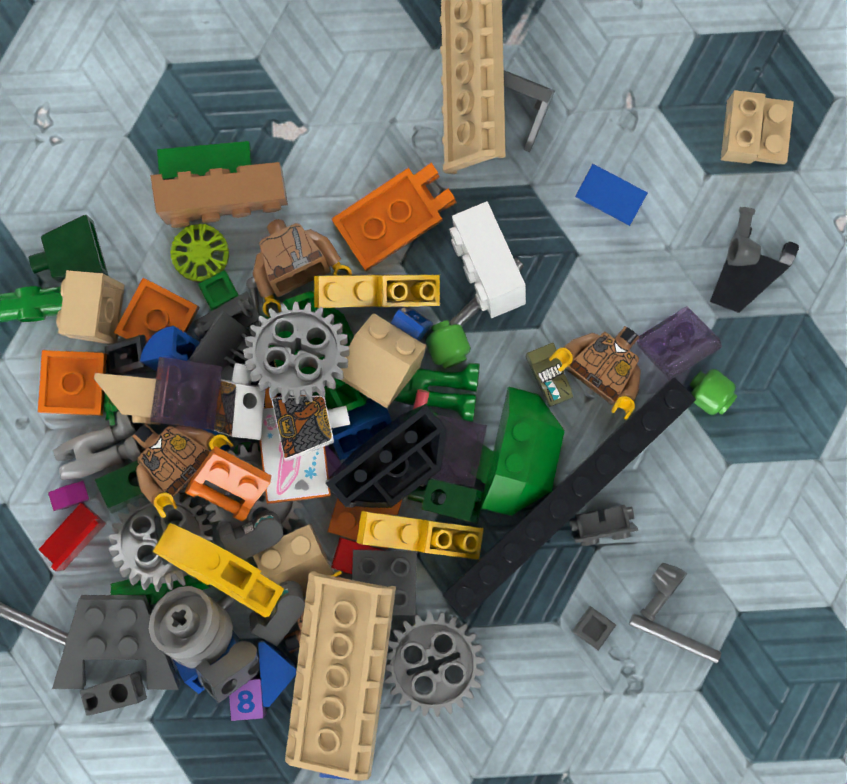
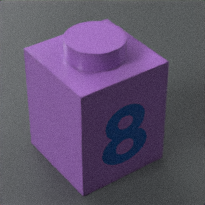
M255 675L246 684L229 695L231 721L260 719L266 716V707H263L260 676L256 677Z

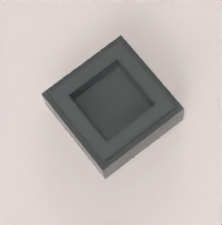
M589 606L572 632L599 651L616 627V624Z

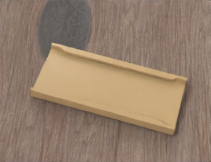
M441 0L440 24L442 26V46L440 47V53L442 55L443 75L441 76V84L443 85V106L441 108L444 125V137H442V144L444 145V173L457 174V170L495 157H506L502 0Z
M317 571L309 573L285 762L288 765L356 781L368 780L371 777L396 586L386 587L318 574Z

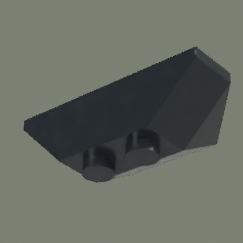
M427 404L408 411L397 417L353 451L326 480L325 484L345 507L392 508L441 470L447 428Z

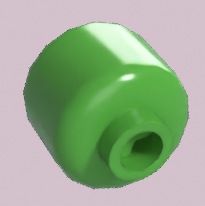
M446 320L431 327L433 332L426 337L425 343L434 364L443 365L444 369H447L467 360L466 355L470 352L471 347L461 325H450L449 321Z
M711 369L706 374L699 371L689 384L693 388L690 394L696 399L694 403L709 415H715L718 412L722 415L737 398V395L734 393L736 385L717 369Z

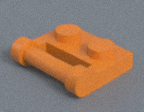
M215 446L190 479L185 493L192 497L197 495L233 513L234 518L243 522L248 516L250 509L270 485L272 475ZM207 480L242 498V500L238 502L203 483Z

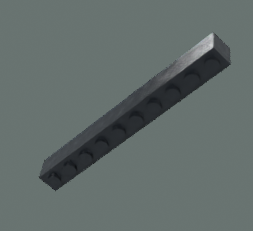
M675 377L668 380L563 479L552 492L545 496L442 594L443 597L466 619L690 407L696 399Z

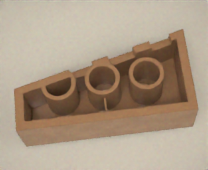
M280 162L239 166L236 168L237 173H230L229 169L222 168L210 169L205 173V176L191 174V171L177 172V177L170 180H163L162 174L150 175L156 213L167 225H171L172 228H182L189 226L190 221L202 219L203 223H212L219 221L220 216L232 214L234 218H241L251 215V211L263 209L265 213L280 211L282 209L281 206L288 205Z

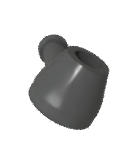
M740 207L737 232L730 242L727 261L729 265L733 266L755 265L761 255V246L748 238L755 209Z
M662 563L651 577L659 590L640 613L653 622L656 614L674 593L687 573L676 566Z

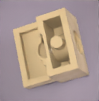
M734 90L727 100L721 160L747 164L758 161L785 165L788 160L794 101L765 98L766 94Z

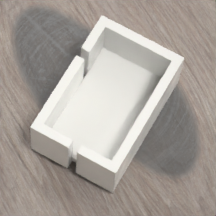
M488 201L453 215L454 227L449 229L453 238L451 242L457 256L463 255L462 260L465 265L463 269L469 283L475 282L474 286L477 292L475 295L481 310H488L490 317L494 318L525 305L526 289L524 280Z

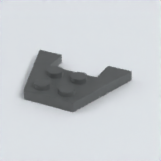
M81 595L52 689H84L86 686L85 660H146L147 690H179L181 684L170 656L159 650L151 641L148 628L152 610L146 595Z

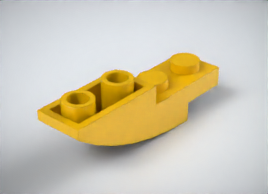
M440 275L314 276L315 308L440 306Z
M361 511L357 543L479 560L484 528Z
M172 523L168 524L152 551L204 584L213 585L263 617L270 616L284 590L283 587L260 574L261 570Z

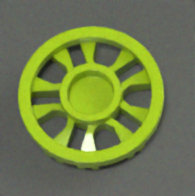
M207 224L186 226L172 241L170 251L172 263L175 269L188 280L202 282L223 271L228 263L229 247L226 239L217 229ZM195 230H199L200 240H195ZM206 231L214 233V236L209 241H204ZM189 233L192 241L189 244H185L181 239ZM221 240L222 244L211 248V244ZM177 247H185L187 252L177 251ZM224 251L223 260L213 259V253ZM187 256V262L180 266L177 258ZM210 261L218 267L215 271L207 265ZM190 264H195L190 274L186 273ZM199 266H205L206 276H197Z

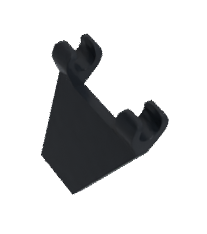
M750 227L749 237L752 232V227ZM793 242L785 243L781 250L779 261L760 255L759 261L755 265L733 266L728 264L726 258L710 302L740 313L792 265L799 250V245Z

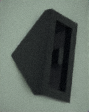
M138 335L105 346L108 374L124 376L155 371L140 362L142 351L147 343L145 335Z

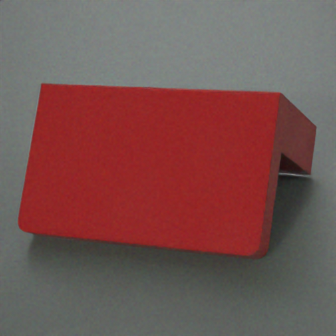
M80 503L38 550L53 563L51 568L54 571H63L106 523L85 503Z

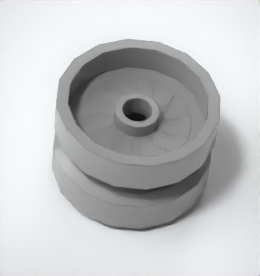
M185 586L166 593L157 602L150 615L148 629L151 641L159 650L171 656L179 664L188 668H195L205 660L209 664L216 662L226 651L232 639L233 624L230 614L203 590L193 586Z

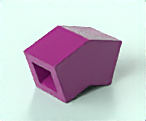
M83 480L48 492L53 511L63 510L89 500Z

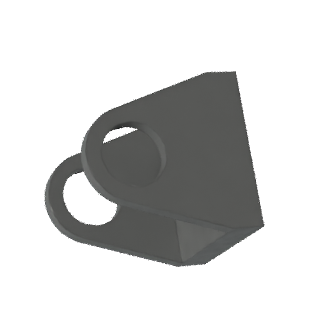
M504 70V86L537 99L534 109L539 111L524 148L525 151L530 152L555 90Z

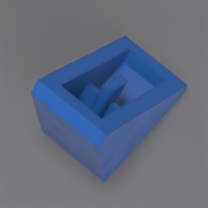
M412 307L398 309L391 321L392 325L419 341L422 340L434 324Z
M261 640L258 642L262 702L263 707H270L296 676L297 664L275 645L266 640Z

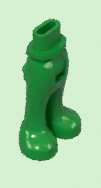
M470 363L460 372H443L419 368L394 401L414 405L417 390H426L430 392L427 402L428 406L456 411L462 420L473 422L477 395L440 393L430 391L428 387L441 386L477 392L480 364Z

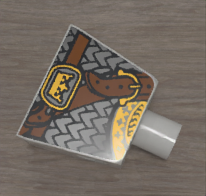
M235 363L232 381L223 379L216 381L205 428L232 437L260 440L265 390L260 391L258 386L251 385L250 373L253 370H246L245 364Z
M301 396L299 404H296L294 397H289L285 403L282 402V397L271 398L285 461L293 460L334 443L332 428L350 425L347 407L342 406L327 410L324 397L313 396V402H309L306 396Z

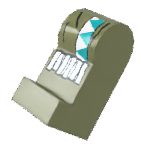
M554 343L530 351L525 356L549 407L573 398L572 390L564 375V370L561 372L558 370L562 366L560 360L554 358L551 362L549 361L550 356L556 351Z

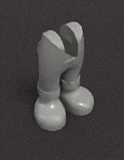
M118 410L117 424L114 427L108 426L103 428V430L82 434L54 449L53 453L57 461H65L76 457V461L59 468L61 479L82 478L114 465H120L125 462V459H131L133 462L137 461L140 454L145 450L132 437L140 428L138 423L132 422L131 415H122ZM126 439L125 443L120 446L116 445L107 450L94 453L95 451L101 448H104L108 445H114L116 443H119L121 440Z

